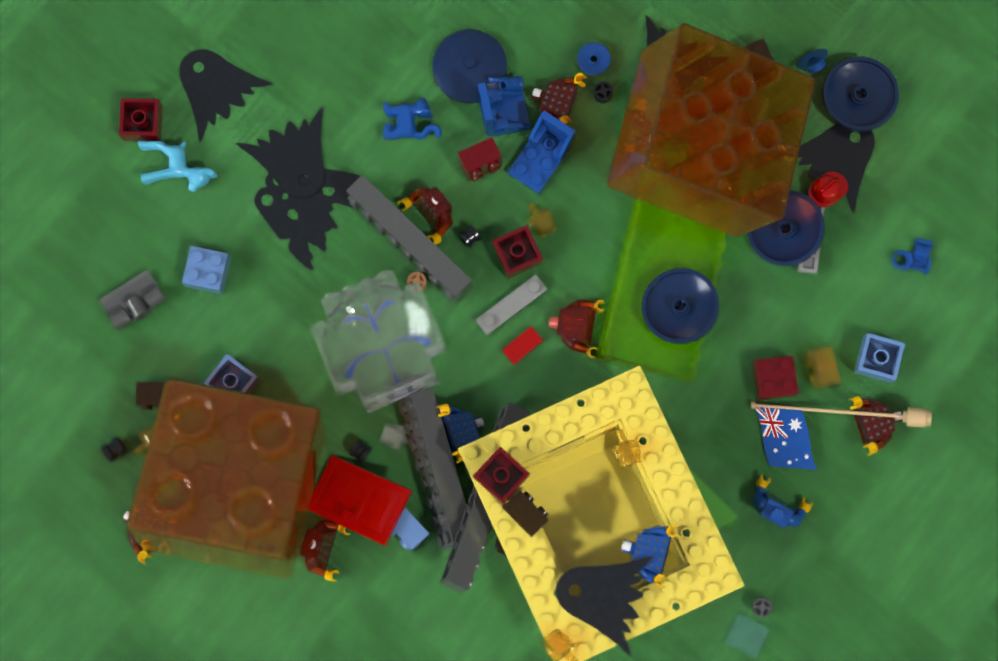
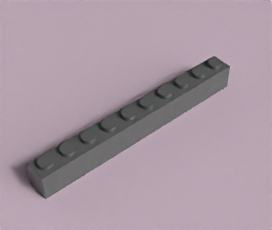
M511 402L503 405L493 432L528 417L529 411ZM473 486L439 584L459 593L471 588L474 581L472 578L473 573L480 564V560H478L480 553L486 547V536L490 533L493 526L475 486Z

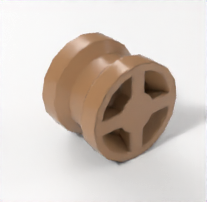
M413 272L409 275L407 279L409 289L414 293L423 292L427 287L425 276L420 272Z

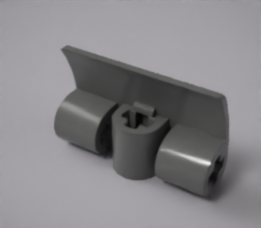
M145 270L101 298L99 302L109 315L108 317L113 326L119 331L134 320L139 321L145 318L151 309L167 299L149 271Z

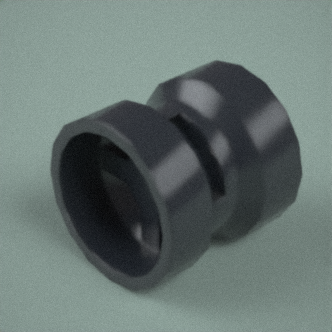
M117 436L112 439L111 443L100 447L110 463L116 460L118 454L124 455L128 452Z

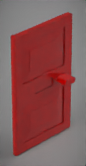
M332 455L306 509L386 546L412 494V490Z

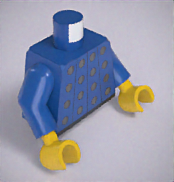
M448 404L438 405L436 407L441 411L438 417L442 419L451 453L453 456H457L458 460L456 463H460L463 459L458 448L479 438L477 430L484 427L483 419L481 417L473 419L470 412H464L461 408L449 406Z
M762 474L756 481L757 488L752 501L759 515L784 529L788 526H799L806 513L811 510L813 501L811 504L805 503L806 497H804L799 505V509L789 505L765 491L771 479L768 478L765 481Z
M676 525L654 526L644 529L641 534L637 535L636 542L624 539L621 551L632 554L630 562L653 556L648 564L637 573L644 580L654 583L663 589L666 587L661 585V581L663 579L669 580L668 577L663 575L670 542L672 537H680V535H674V530L681 528Z

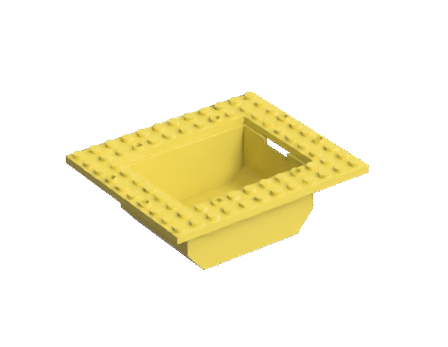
M640 366L458 448L554 661H584L617 646L606 635L565 611L559 604L557 597L554 596L553 591L556 589L561 575L572 568L606 566L630 562L632 554L621 551L623 540L636 542L637 535L641 534L644 529L670 525L681 527L674 530V535H680V537H672L663 570V575L669 578V580L663 579L661 581V585L666 588L663 589L644 579L634 585H630L632 588L643 593V596L634 602L628 603L637 612L639 618L623 619L631 630V633L624 632L626 640L632 639L744 586ZM582 400L584 401L585 405L583 407H579L577 405V401ZM524 425H528L530 427V430L528 432H524L522 430V427ZM640 438L646 439L645 445L639 443ZM500 446L530 473V477L503 506L472 477ZM520 490L523 493L527 491L535 499L532 503L537 508L542 506L549 514L547 516L549 521L532 538L503 509ZM686 529L690 532L689 537L683 536V530ZM576 584L571 585L569 593L572 596H579L581 588ZM673 603L679 604L678 610H673Z

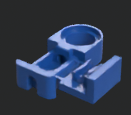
M916 238L914 241L915 251L911 253L899 250L891 257V264L894 268L903 271L913 269L924 272V276H926L931 266L932 259L929 255L933 242ZM896 256H904L905 264H898L895 260Z

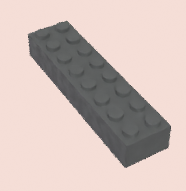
M363 175L346 190L348 194L347 199L350 201L349 204L356 211L360 209L363 218L368 223L373 222L376 227L375 229L382 236L386 234L390 240L389 243L395 249L400 248L403 253L402 255L409 262L413 261L420 273L423 275L427 274L431 284L437 289L440 287L444 292L443 295L450 302L454 300L458 303L473 287L472 280Z
M432 388L411 393L400 401L399 410L401 415L404 416L405 431L410 437V449L416 458L415 467L420 472V484L422 489L425 490L427 497L426 505L432 515L431 523L437 532V544L443 551L451 549L466 509V502L441 417H438L440 412L439 408L436 407L438 405Z

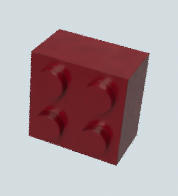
M121 98L119 136L123 141H161L163 105L160 100Z
M493 137L458 152V161L468 182L471 180L476 182L482 179L483 175L489 172L490 174L496 173L502 167V156Z
M528 225L492 240V245L508 279L543 264L542 255Z
M794 356L754 360L752 367L757 401L796 397L799 394Z
M500 446L472 477L503 506L530 477V473Z

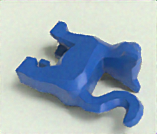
M421 98L414 104L403 103L390 106L387 102L383 103L385 116L397 118V125L395 126L385 123V128H383L384 140H398L401 138L424 139L431 131L435 132L437 139L441 137L442 130L437 124L427 125L421 132L416 130L415 116L433 118L425 98Z

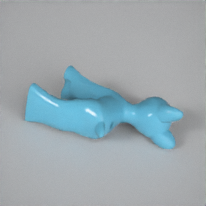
M138 140V146L142 151L158 150L169 157V168L151 173H141V182L144 185L163 179L187 177L189 180L188 190L196 192L197 189L205 187L211 178H217L218 175L211 168H189L186 166V142L180 145H167L163 141Z

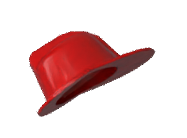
M827 172L810 185L808 195L818 207H830L848 192V182L840 173Z

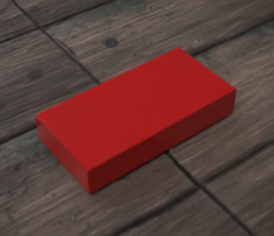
M530 326L506 346L502 352L515 366L541 344L543 339Z

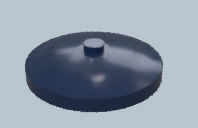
M462 30L453 33L441 42L434 54L432 67L436 84L447 97L460 103H479L478 84L486 83V88L499 89V82L491 83L488 78L506 77L507 59L502 46L496 39L482 31Z
M853 57L840 62L830 71L823 85L822 99L826 112L835 123L851 131L866 132L879 128L890 119L898 105L899 88L894 75L885 65L871 58Z
M791 190L778 191L766 196L755 206L748 222V237L755 252L766 262L782 267L795 266L811 258L821 246L825 234V221L818 205L807 195Z
M685 268L672 269L657 276L647 287L642 300V314L646 325L656 337L671 344H688L704 337L716 323L720 307L718 294L711 281L703 274Z

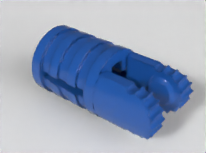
M521 76L488 78L491 83L499 82V89L492 88L491 93L497 91L521 92L523 90Z

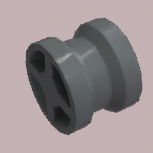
M759 597L753 602V611L757 616L766 617L772 612V604L767 598Z

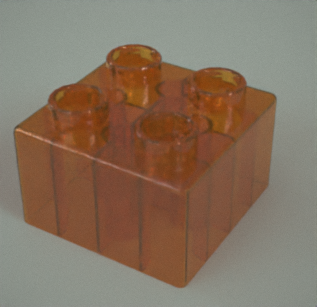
M687 23L680 24L641 52L607 179V186L610 189L733 237H740L782 220L815 87L814 78Z
M174 378L167 379L164 384L126 525L128 530L145 551L290 579L294 573L326 439L319 408Z

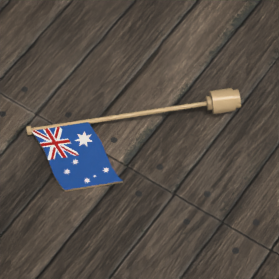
M755 401L751 402V409L756 408L762 426L767 460L770 466L817 470L811 453L809 430L802 411L903 418L906 426L921 428L931 426L932 411L927 410V408L907 407V411L903 410V414L756 404Z

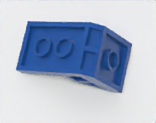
M486 83L478 84L479 103L486 136L495 137L531 129L523 92L497 91L491 93V89L486 88Z
M543 111L529 136V142L508 171V175L537 194H540L572 147L576 131L551 114Z

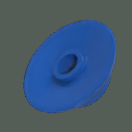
M588 43L579 50L577 62L585 73L598 75L608 69L611 56L604 45ZM595 58L597 59V61L592 62L591 59Z
M817 49L808 53L799 60L797 67L801 70L807 69L809 73L820 71L826 65L824 59L828 55V50Z

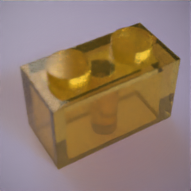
M832 345L809 350L806 353V366L810 367L812 373L810 375V382L812 386H815L816 390L837 386L842 383Z

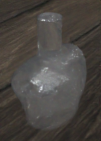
M385 423L379 442L399 451L403 444L410 446V437L406 436L407 433L404 426Z

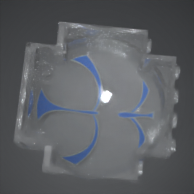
M384 270L374 278H365L355 286H345L342 291L326 294L321 299L329 321L317 322L314 325L315 327L311 328V331L335 391L339 396L357 390L362 405L370 413L404 399L411 393L423 391L440 383L430 359L447 351V348L420 283L409 284L405 286L404 290H401L393 270Z

